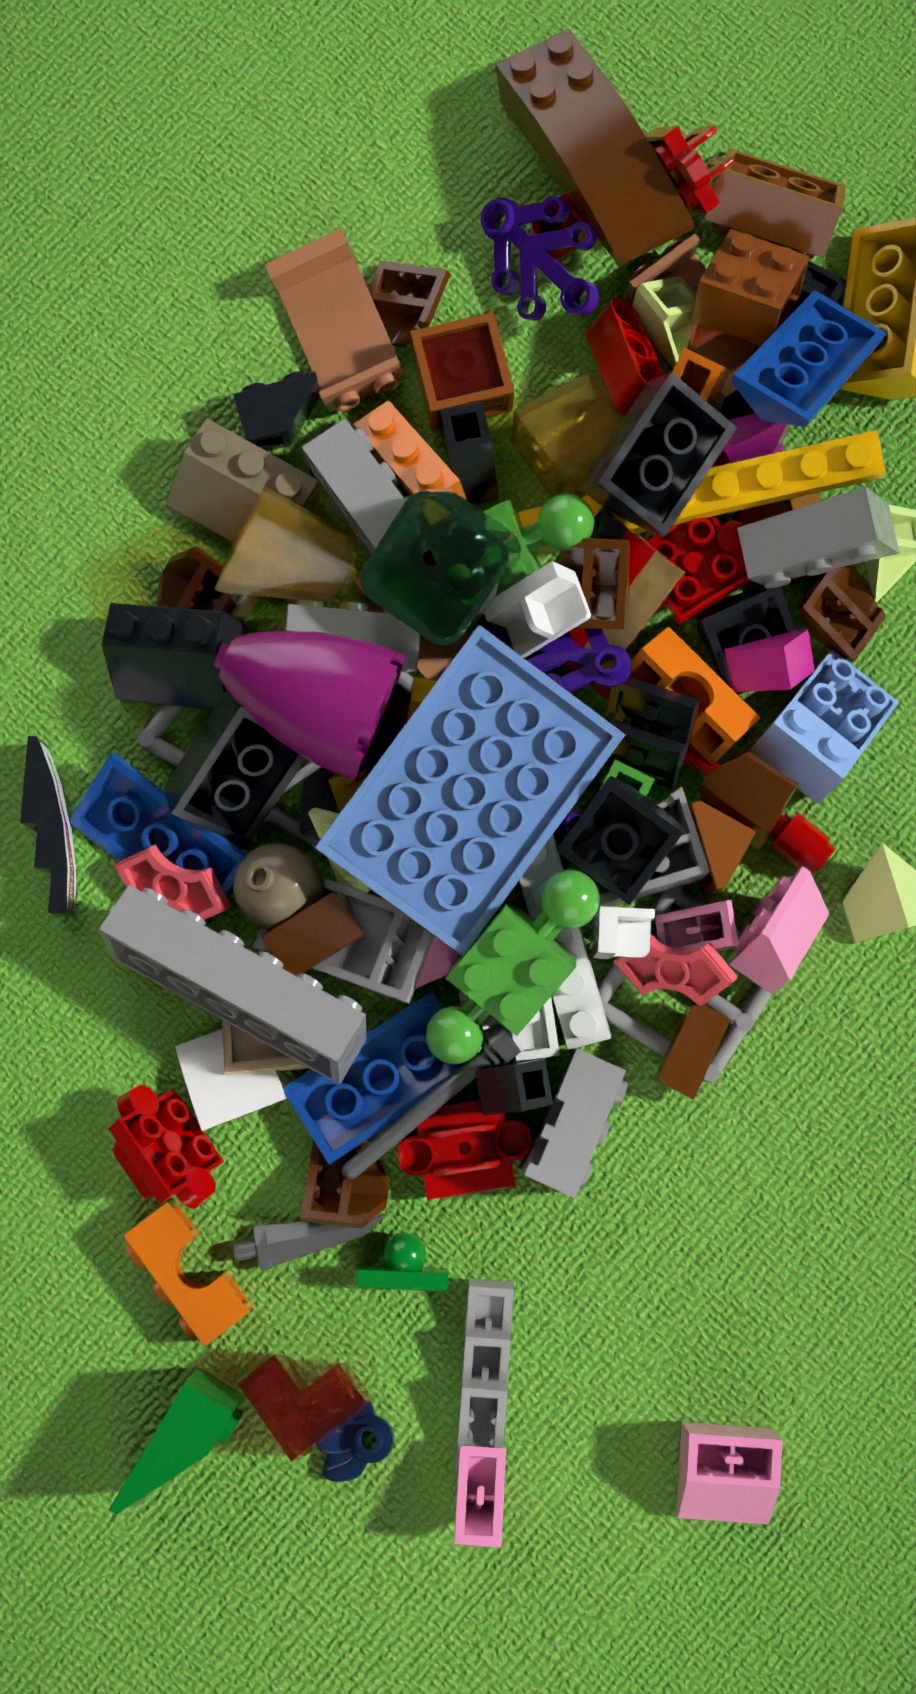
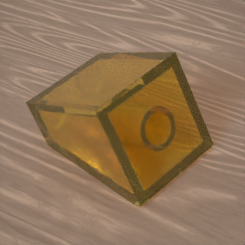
M593 370L515 409L510 442L551 497L560 494H573L577 496L583 492L578 486L625 416L614 407L604 381Z
M263 486L224 560L215 589L228 594L331 603L338 589L343 592L347 591L356 574L357 569L354 566L359 557V554L354 552L356 536Z

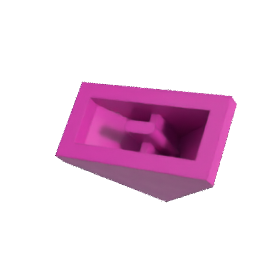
M806 628L724 649L730 686L734 692L792 689L815 671L809 632Z

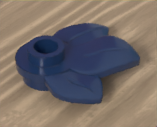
M341 1387L337 1395V1410L319 1413L306 1425L311 1441L321 1451L328 1453L323 1465L322 1476L330 1481L344 1482L358 1478L368 1463H376L385 1459L392 1451L394 1445V1432L389 1422L383 1417L376 1415L371 1398L363 1391L355 1388ZM367 1431H372L376 1436L377 1441L374 1448L368 1447L364 1442V1435Z

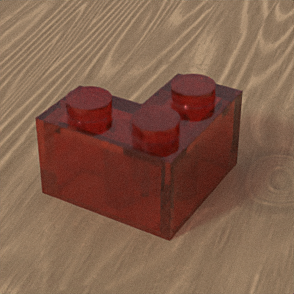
M274 1354L238 1383L291 1462L303 1459L374 1401L348 1363H337L308 1387L286 1354Z

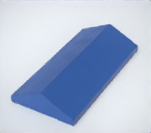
M814 290L733 375L731 382L761 421L807 427L882 342L886 332Z
M116 753L109 755L69 820L72 825L119 861L156 845L166 859L181 868L203 870L212 867L227 899L233 893L236 870L247 856L223 836L171 814L165 791ZM214 916L204 920L206 922L205 926L208 925Z
M432 991L366 1034V1042L340 1085L313 1070H309L283 1087L284 1093L329 1165L393 1124L466 1063H445L436 1058L427 1045V1025L432 1016L443 1009Z

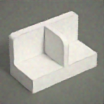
M553 561L482 605L487 621L507 629L514 651L523 658L591 617V612L575 571Z
M600 906L594 916L592 958L645 957L650 951L651 921L655 918V909Z

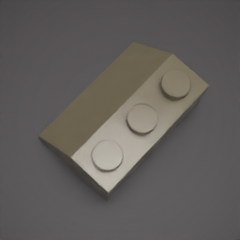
M206 418L184 451L166 502V508L277 569L319 502V480Z

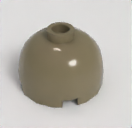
M283 843L264 844L249 852L246 859L239 864L234 875L233 895L238 909L254 925L271 931L322 899L324 895V878L321 871L317 869L313 859L301 849Z

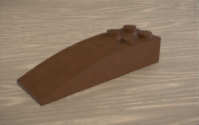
M570 29L564 30L495 64L500 103L585 221L596 229L598 239L618 266L694 229V222L652 145L608 78Z

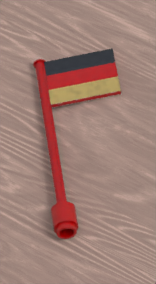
M601 508L594 517V529L590 538L630 540L629 593L625 630L602 629L609 645L619 646L626 651L685 574V571L606 509ZM573 628L569 631L575 645L592 650L584 628ZM606 660L601 664V667L609 670L617 662ZM570 662L563 664L572 672L582 668ZM595 683L589 685L609 701L611 688H604ZM689 743L684 761L706 778L711 770L720 765L716 762L712 765ZM798 811L792 818L786 813L781 814L770 833L774 837L770 844L771 847L800 869L803 866L813 875L825 864L836 849L835 846L828 842L830 837Z

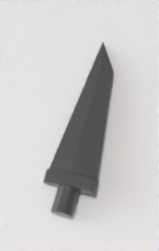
M379 1214L362 1229L303 1221L253 1225L255 1239L233 1244L235 1260L237 1262L258 1257L261 1271L271 1269L273 1266L365 1236L387 1214Z

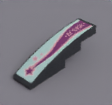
M28 736L20 823L30 829H37L34 868L44 873H51L48 913L57 917L75 918L76 866L72 827L69 822L70 818L62 784L47 744L37 736Z

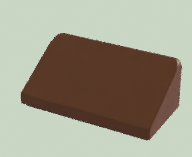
M332 892L264 934L262 939L270 953L283 963L282 969L298 977L300 973H305L360 939L365 933L348 899L338 892Z
M690 1000L653 1080L694 1100L731 1019L705 1004L700 1006L693 1000Z

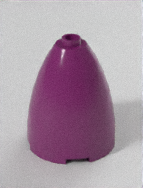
M269 631L235 637L231 644L223 642L216 656L214 668L220 670L219 679L233 699L241 704L251 718L270 735L318 766L356 782L360 774L359 767H365L383 726L394 692L392 689L399 682L406 655L368 641L343 635L315 631Z

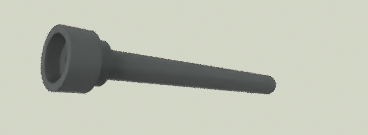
M497 1024L484 1035L486 1040L482 1043L483 1049L347 1161L342 1167L343 1176L350 1180L358 1177L476 1078L475 1070L486 1069L494 1062L499 1065L503 1060L508 1063L518 1055L521 1050L507 1032Z

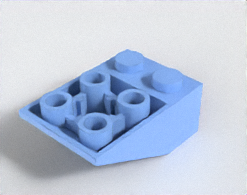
M832 649L750 750L764 762L799 784L797 788L815 803L819 804L844 779L899 702Z

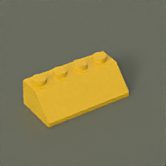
M916 217L853 230L843 307L886 332V335L882 342L840 388L841 390L889 400L916 397Z

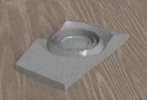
M324 879L323 897L332 892H338L345 896L365 935L311 969L396 1000L410 1003L435 935L386 899ZM260 928L253 947L270 953L262 939V936L269 932L268 930Z

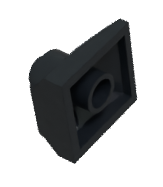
M764 585L747 589L707 608L696 618L698 637L707 645L719 677L730 688L724 649L796 630L781 587L765 588ZM735 692V693H736L737 695H740V694H742V693H744V692Z
M611 776L606 780L556 851L630 905L686 830L668 812L638 790Z

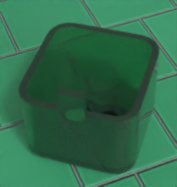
M445 487L425 489L412 494L404 502L365 564L360 575L361 587L364 594L370 600L430 642L448 646L460 640L477 625L517 565L521 556V546L518 538L510 530L454 491ZM434 549L438 552L440 560L436 566H428L424 562L423 555L426 550ZM454 564L465 565L471 572L470 585L463 590L452 588L447 581L448 569Z

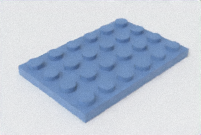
M478 625L315 848L464 956L624 738L625 734L482 626Z

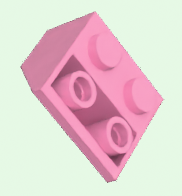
M803 866L790 879L783 875L772 891L765 893L752 912L756 916L750 926L747 924L737 936L739 945L734 948L738 951L729 964L772 995L791 980L829 915L811 872Z
M682 1422L677 1518L769 1525L780 1490L782 1439L771 1428Z

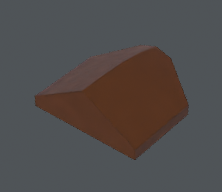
M386 261L379 262L368 290L393 346L405 347L411 342L410 331L430 326L451 275L448 270Z
M583 538L579 543L570 546L576 548L561 551L554 562L575 571L591 612L590 619L575 628L625 630L629 593L630 540Z
M195 546L172 556L159 577L156 606L222 611L229 614L236 603L242 580L198 546Z
M852 565L835 568L820 574L798 606L809 635L831 650L833 649L849 662L856 661L886 617L883 609L877 606L868 582Z
M748 751L738 758L711 770L703 781L699 793L705 804L756 831L749 847L759 852L799 784Z
M313 1140L300 1221L362 1229L386 1209L390 1182L379 1159L355 1179H346L342 1174L343 1165L369 1143H362L329 1165Z

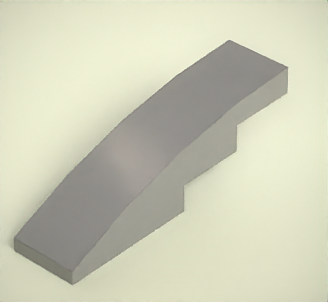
M469 1278L455 1472H458L460 1445L503 1448L514 1296L513 1281Z

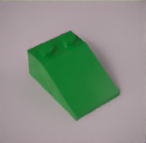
M197 1367L184 1383L109 1510L118 1514L206 1457L215 1442L225 1446L244 1411L237 1407L243 1394L202 1368Z

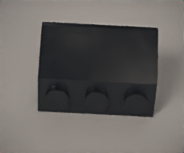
M669 372L655 377L647 382L578 487L611 514L660 537H665L737 427L674 373Z
M110 603L101 645L116 699L128 702L214 710L226 691L225 686L219 679L220 670L214 668L218 651L223 642L231 644L235 637L248 635L249 628L222 611Z
M226 689L163 787L170 812L179 818L247 847L306 758L288 748L251 718L245 708L233 699Z

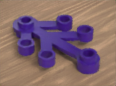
M555 195L547 197L543 202L520 207L513 200L500 197L488 202L484 206L480 217L481 226L485 234L494 240L492 288L498 293L512 295L518 290L520 285L521 298L518 301L517 310L522 318L530 321L540 320L546 312V302L541 296H538L537 268L561 290L560 302L567 312L579 316L588 315L596 308L599 301L598 290L592 282L578 277L574 278L548 252L568 247H574L581 251L592 249L597 241V231L592 225L579 221L570 228L530 235L521 226L541 220L554 225H561L566 222L570 214V206L566 200ZM559 204L558 213L552 217L553 207ZM505 215V221L501 226V219ZM585 229L586 238L582 243H579V235ZM511 242L519 249L520 277L516 271L511 269ZM508 275L509 282L507 286L503 288L502 281L504 277ZM584 292H586V299L584 303L581 305L580 297ZM534 300L535 309L529 314V304Z
M483 610L479 611L473 618V631L478 625L482 626V623L487 620ZM494 624L490 628H484L500 641L506 640L511 642L505 627ZM584 628L592 650L575 645L568 631L537 650L542 654L527 660L543 673L568 662L581 666L582 668L561 678L556 674H545L569 693L592 683L604 688L617 687L627 680L631 672V660L628 653L619 646L609 645L602 629ZM606 660L617 662L615 667L609 670L601 667V664Z

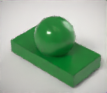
M402 1232L391 1236L384 1244L382 1250L384 1265H359L357 1269V1286L366 1289L446 1291V1289L448 1290L449 1273L448 1268L423 1267L426 1260L424 1244L414 1234Z

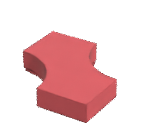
M156 845L114 864L126 888L128 885L140 891H143L144 888H150L167 900L168 903L166 905L180 913L183 909H188L205 920L231 907L212 867L203 870L181 868L166 859Z
M650 934V951L645 957H617L613 961L641 995L657 989H670L687 995L700 1006L704 1005L738 978L710 942L695 949L682 950L669 947Z

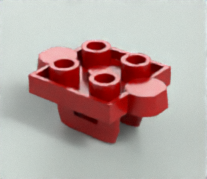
M714 125L699 127L685 137L678 126L655 128L645 135L672 180L688 212L707 214L721 204L710 183L714 177L734 163L733 157L729 156L716 157L705 164L695 150L697 146L717 132V128Z
M715 516L697 518L693 521L673 525L665 537L655 535L646 542L685 571V574L658 609L667 606L679 625L751 582L752 580L748 579L737 529L745 525L739 521H729L721 525Z
M139 1085L119 1096L117 1108L122 1118L108 1128L116 1140L112 1152L138 1192L145 1199L155 1197L159 1204H162L174 1195L188 1208L196 1209L204 1204L214 1194L216 1189L215 1181L210 1172L224 1163V1160L204 1131L201 1130L199 1124L175 1089L158 1098L149 1087Z
M480 1100L441 1106L416 1127L417 1135L409 1136L399 1144L397 1153L399 1166L403 1172L411 1176L424 1175L427 1200L516 1186L512 1161L521 1160L526 1157L532 1148L530 1129L526 1124L517 1120L506 1121L505 1113L483 1116Z

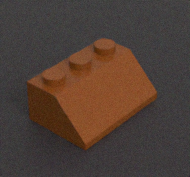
M728 148L725 157L732 156L734 163L719 174L714 188V192L721 204L709 211L705 216V220L711 221L712 226L722 232L728 233L730 229L739 230L773 244L776 242L791 247L796 252L810 256L809 259L814 258L815 255L824 258L843 208L846 186Z

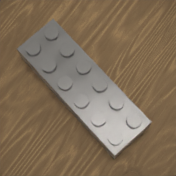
M128 885L99 928L112 959L250 1036L255 1037L284 1055L297 1060L336 1084H341L367 1040L366 1014L361 1012L363 1010L361 1005L347 996L339 995L338 998H335L322 991L323 986L321 983L307 974L300 973L297 977L282 969L283 963L269 953L261 951L257 955L244 948V942L231 932L221 930L219 934L205 926L206 922L196 913L188 909H183L180 913L166 905L168 903L167 900L150 888H144L143 891H140Z

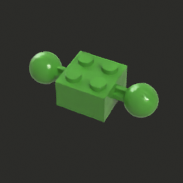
M573 494L556 495L543 505L538 521L525 527L512 499L470 517V519L477 521L483 527L487 536V548L484 556L480 559L485 570V582L482 589L474 597L469 599L453 598L461 618L464 619L482 611L483 604L542 568L535 551L548 545L556 550L567 551L576 548L570 546L579 543L583 538H590L594 529V515L588 503ZM430 549L436 563L438 564L440 560L438 552L434 549ZM454 564L448 569L447 581L452 588L463 590L470 585L471 572L465 565ZM404 567L395 570L386 578L381 590V600L384 608L385 606L410 608V616H421L422 620L432 611L436 597L445 592L438 581H431L421 577L413 567Z
M564 870L551 876L541 892L543 911L535 920L508 899L500 906L465 955L462 956L460 954L450 966L446 979L469 998L461 1007L449 1006L443 1008L430 1019L426 1029V1041L430 1051L436 1058L449 1064H460L472 1059L482 1046V1023L489 1015L493 1016L518 1036L574 971L577 955L556 939V936L563 928H579L590 922L595 916L599 907L600 896L596 884L589 876L576 870Z

